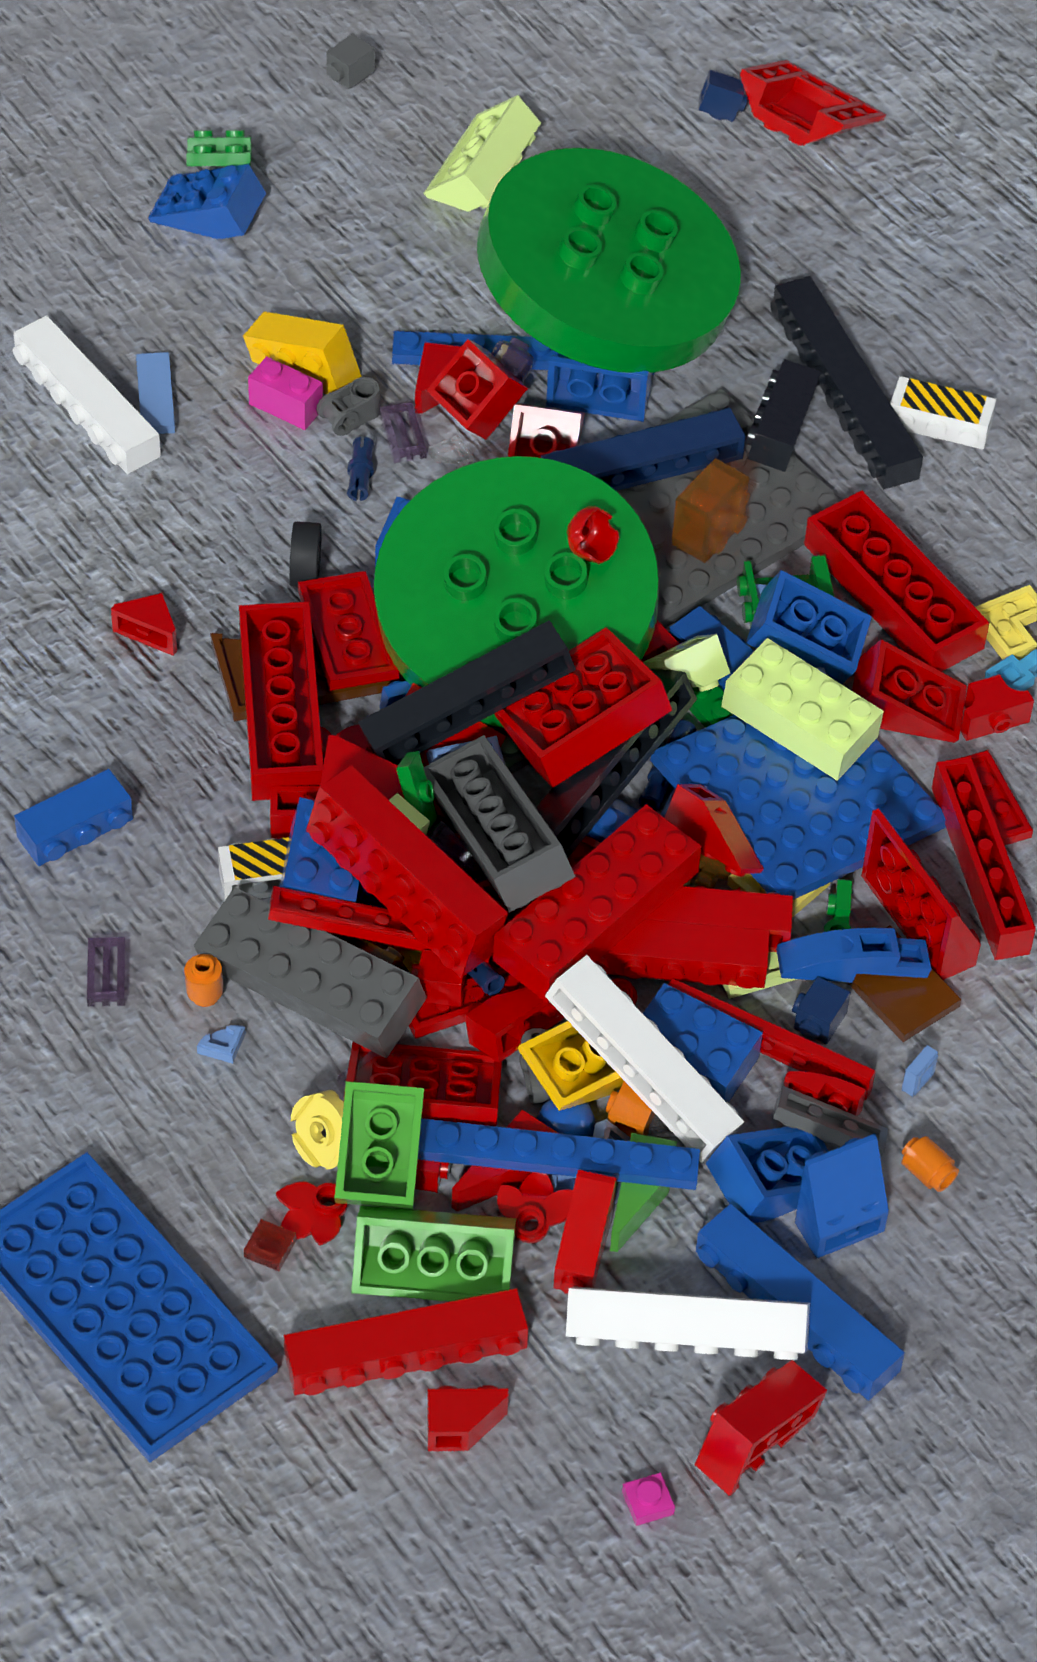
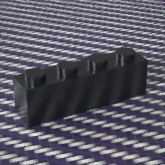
M787 359L783 360L779 371L772 370L768 385L745 444L751 446L747 459L783 472L786 471L821 371Z

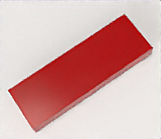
M989 750L965 756H971L1004 845L1032 838L1033 829Z

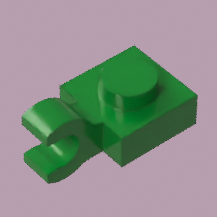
M838 879L835 894H828L826 914L833 916V919L825 924L823 932L851 929L849 917L852 881Z

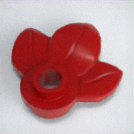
M531 1172L519 1189L509 1185H501L498 1191L497 1204L501 1214L506 1218H516L515 1236L522 1242L536 1243L546 1237L551 1226L561 1224L566 1220L573 1190L564 1189L554 1192L547 1174ZM530 1219L538 1221V1226L534 1230L525 1229V1223Z
M301 1181L289 1184L276 1192L277 1199L290 1209L282 1220L280 1234L290 1239H302L312 1234L313 1239L319 1245L332 1241L341 1229L340 1217L344 1215L348 1204L335 1203L336 1184L323 1183L316 1187L311 1183ZM327 1201L334 1203V1205L332 1206H325L322 1204Z

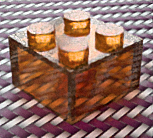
M715 458L676 498L672 545L704 563L715 553H721L726 546L727 540L734 533L738 534L741 532L746 524V504L750 498V493H748L749 477Z

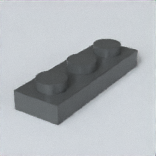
M782 1086L777 1096L773 1119L782 1122L787 1127L798 1128L817 1136L824 1142L834 1143L839 1146H843L853 1138L860 1137L862 1139L875 1134L881 1158L885 1151L888 1128Z

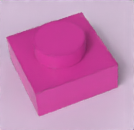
M661 1472L623 1483L622 1493L635 1526L674 1515L675 1506Z

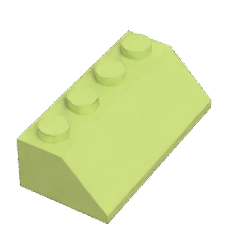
M518 95L476 114L425 190V196L467 212L480 206L486 208L497 184L512 167L521 161L523 157L521 153L534 141L536 137L534 133L541 122Z

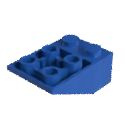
M249 164L229 165L225 168L213 170L204 169L188 174L179 173L168 179L148 219L152 223L215 239L244 236L266 191Z
M875 1134L862 1139L860 1137L853 1138L840 1148L830 1152H818L805 1161L795 1224L816 1259L885 1231L889 1210L878 1140Z

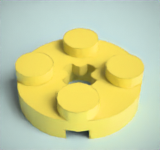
M333 1090L317 1092L302 1097L297 1101L291 1113V1122L296 1120L297 1131L292 1134L293 1143L300 1156L315 1168L320 1166L326 1169L338 1167L344 1102ZM323 1126L326 1130V1137H324L321 1133L323 1131Z

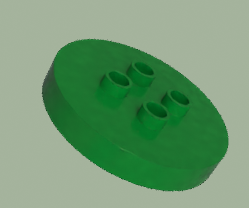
M563 148L539 153L518 163L497 184L482 218L477 236V255L481 273L493 297L506 314L526 333L555 352L583 364L623 373L641 371L652 373L670 370L696 359L715 342L721 333L739 294L741 270L738 254L730 234L715 212L694 191L670 174L644 161L612 151L591 148Z
M514 456L483 460L458 468L430 483L404 506L390 526L379 550L374 577L377 617L386 650L404 679L411 686L415 683L422 688L549 620L567 646L568 651L607 627L628 649L642 660L653 636L658 615L657 560L648 532L633 508L617 491L592 474L569 464L537 457ZM588 506L599 507L611 514L613 518L609 519V524L619 532L616 551L608 561L601 564L583 560L572 553L569 548L567 527L573 516ZM494 714L480 721L489 726L503 727Z

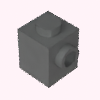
M353 33L326 51L327 75L347 89H351L375 71V48Z

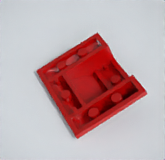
M788 60L748 67L740 72L753 116L764 122L763 126L775 132L781 131L789 136V141L800 146L882 121L886 117V114Z

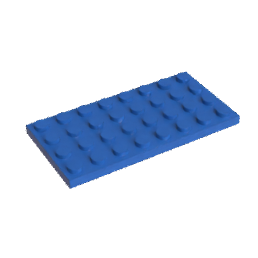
M88 1152L0 1209V1290L149 1463L278 1373V1364Z

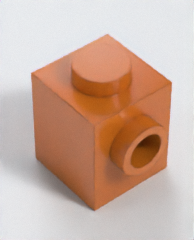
M625 1081L619 1092L612 1091L606 1106V1112L609 1113L608 1121L630 1137L632 1133L647 1136L657 1116Z

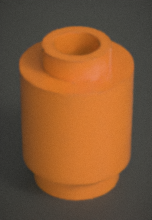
M199 954L190 958L184 968L186 993L189 999L202 1007L214 1005L222 996L224 990L220 961L209 954Z
M928 1136L920 1139L914 1137L902 1150L904 1155L902 1165L928 1189L934 1188L937 1192H942L952 1184L959 1173V1169L954 1166V1159Z

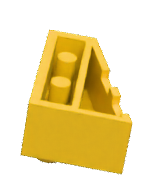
M264 311L243 335L252 362L260 364L267 356L323 382L324 394L334 392L352 383L355 379L362 377L345 327L342 324Z

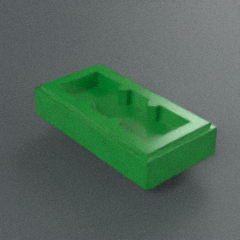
M419 751L406 753L397 766L396 771L405 800L430 821L428 833L438 818L433 803L434 788L432 782L426 778Z

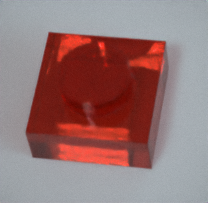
M261 1219L244 1248V1258L280 1272L296 1243V1233Z

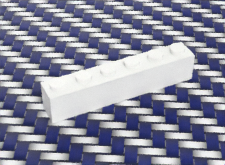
M47 315L14 332L15 347H13V353L18 363L21 365L25 364L28 367L35 381L39 385L43 384L50 391L53 400L58 405L62 404L68 410L73 422L77 425H82L91 441L95 445L99 444L106 451L109 460L114 465L118 464L126 474H129L161 457L159 433Z
M588 955L555 980L545 997L687 1148L700 1149L699 1161L701 1163L715 1152L727 1135L735 1134L744 1121L740 1118L736 1109L730 1103L724 1101L712 1088L709 1080L690 1065L685 1059L684 1054L659 1032L657 1025L640 1012L633 1004L629 995L621 991L607 977L605 970L600 965L595 964Z
M571 1287L568 1290L566 1336L576 1337V1344L599 1346L600 1339L615 1340V1347L637 1349L639 1348V1342L655 1343L654 1350L678 1351L679 1344L694 1345V1353L718 1354V1347L734 1348L735 1356L758 1357V1350L774 1351V1358L798 1360V1353H806L808 1350L810 1303Z

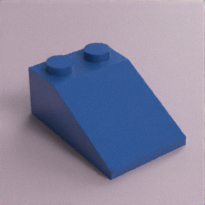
M782 1127L727 1135L705 1164L728 1203L733 1205L752 1223L773 1220L797 1209L805 1161L818 1152H829L824 1142L815 1135L798 1128Z

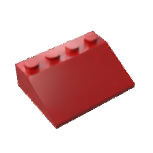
M607 627L569 651L576 668L575 671L494 713L534 769L552 788L673 711L661 679Z
M880 809L872 811L861 877L907 939L926 940L931 968L942 980L976 966L981 947L977 933L966 926L961 919L957 906L946 899L941 892L936 878L929 876L923 868L916 851L909 849Z
M352 1042L346 1081L424 1088L422 1119L495 1127L497 1125L502 1061L499 1063L481 1051L396 1044L389 1056L385 1058Z

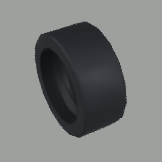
M298 521L293 523L289 581L292 587H298V582L318 579L320 576L321 523Z

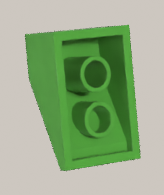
M346 1081L335 1203L413 1210L424 1088Z

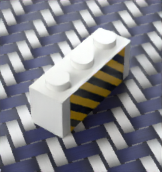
M899 376L891 406L908 432L984 450L993 420L996 404L995 398Z
M289 837L270 838L265 841L242 844L233 843L228 846L218 847L219 872L224 900H226L234 887L258 899L271 897L273 886L280 887Z

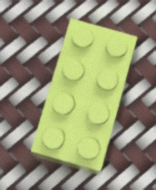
M769 638L726 680L721 706L837 781L877 739L884 713L877 706Z

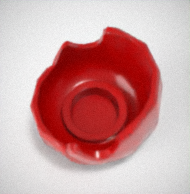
M588 506L578 511L567 527V539L572 553L583 560L597 564L608 561L616 551L619 540V532L609 524V519L613 518L612 515L595 506Z

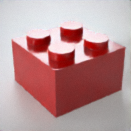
M467 339L426 391L465 429L487 440L528 388L487 349Z

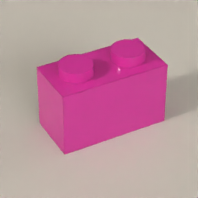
M267 356L248 376L250 405L303 430H306L318 416L316 407L323 397V382Z

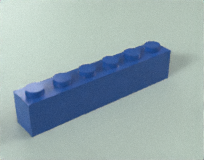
M729 1204L698 1231L696 1245L698 1257L707 1267H714L726 1277L728 1284L735 1291L743 1292L750 1299L810 1303L808 1349L813 1353L814 1358L820 1365L825 1368L830 1367L837 1373L850 1391L860 1393L865 1399L870 1401L901 1372L904 1351L733 1205Z

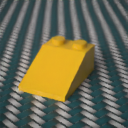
M569 1021L520 1044L517 1048L559 1111L611 1095L613 1090H620L624 1082Z

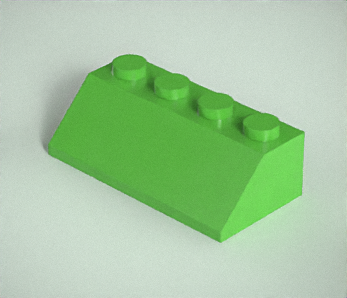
M361 1205L356 1223L351 1293L455 1301L510 1290L516 1218Z

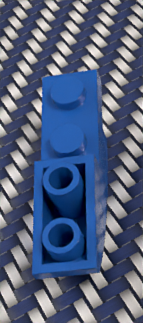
M853 928L816 933L780 943L776 948L781 978L815 980L818 976L827 981L852 983L856 974L928 978L932 969L926 940L897 938L895 928Z

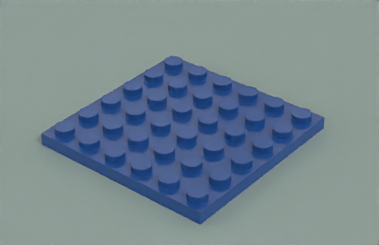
M735 715L656 749L650 758L653 765L675 789L677 784H701L724 799L764 868L760 873L751 874L767 893L793 896V900L863 867L872 811L878 808L907 846L946 828V819L942 809L877 739L838 781Z

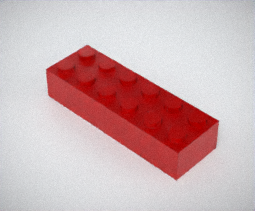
M863 490L807 519L805 547L814 556L825 555L829 572L904 652L942 672L985 648L990 622Z
M310 602L239 605L252 801L270 800L271 786H320L324 764Z
M352 765L319 786L306 828L314 842L322 845L343 869H347L368 893L373 894L384 904L394 918L399 919L406 925L419 942L428 946L439 957L442 964L452 969L460 978L492 956L494 934L503 927L508 915L504 908Z
M646 804L572 867L575 875L573 879L565 882L559 888L552 889L537 897L494 934L493 961L549 1004L550 1001L545 995L558 977L586 955L596 963L699 872L701 845Z

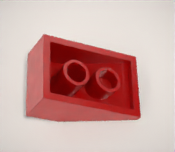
M882 639L860 657L857 670L855 671L852 691L884 711L880 729L952 743L959 740L967 690L965 684Z

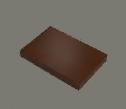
M896 932V937H897V938H902V937ZM931 969L928 978L856 974L852 983L846 982L902 1042L907 1041L956 1010L961 1004V998L933 969Z

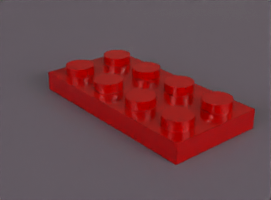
M366 571L298 582V593L301 602H310L312 636L330 691L399 679V671L390 658L381 636L375 596Z

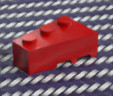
M793 1360L779 1369L776 1367L771 1368L764 1375L760 1383L754 1387L751 1384L747 1385L738 1394L736 1400L729 1405L726 1402L722 1403L712 1413L710 1417L712 1426L694 1465L726 1494L731 1496L739 1488L738 1482L742 1474L749 1467L756 1472L764 1465L765 1461L761 1456L776 1444L782 1448L816 1416L827 1393V1389Z

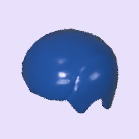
M550 1099L543 1104L536 1119L559 1134L593 1137L596 1121L588 1103L559 1111Z

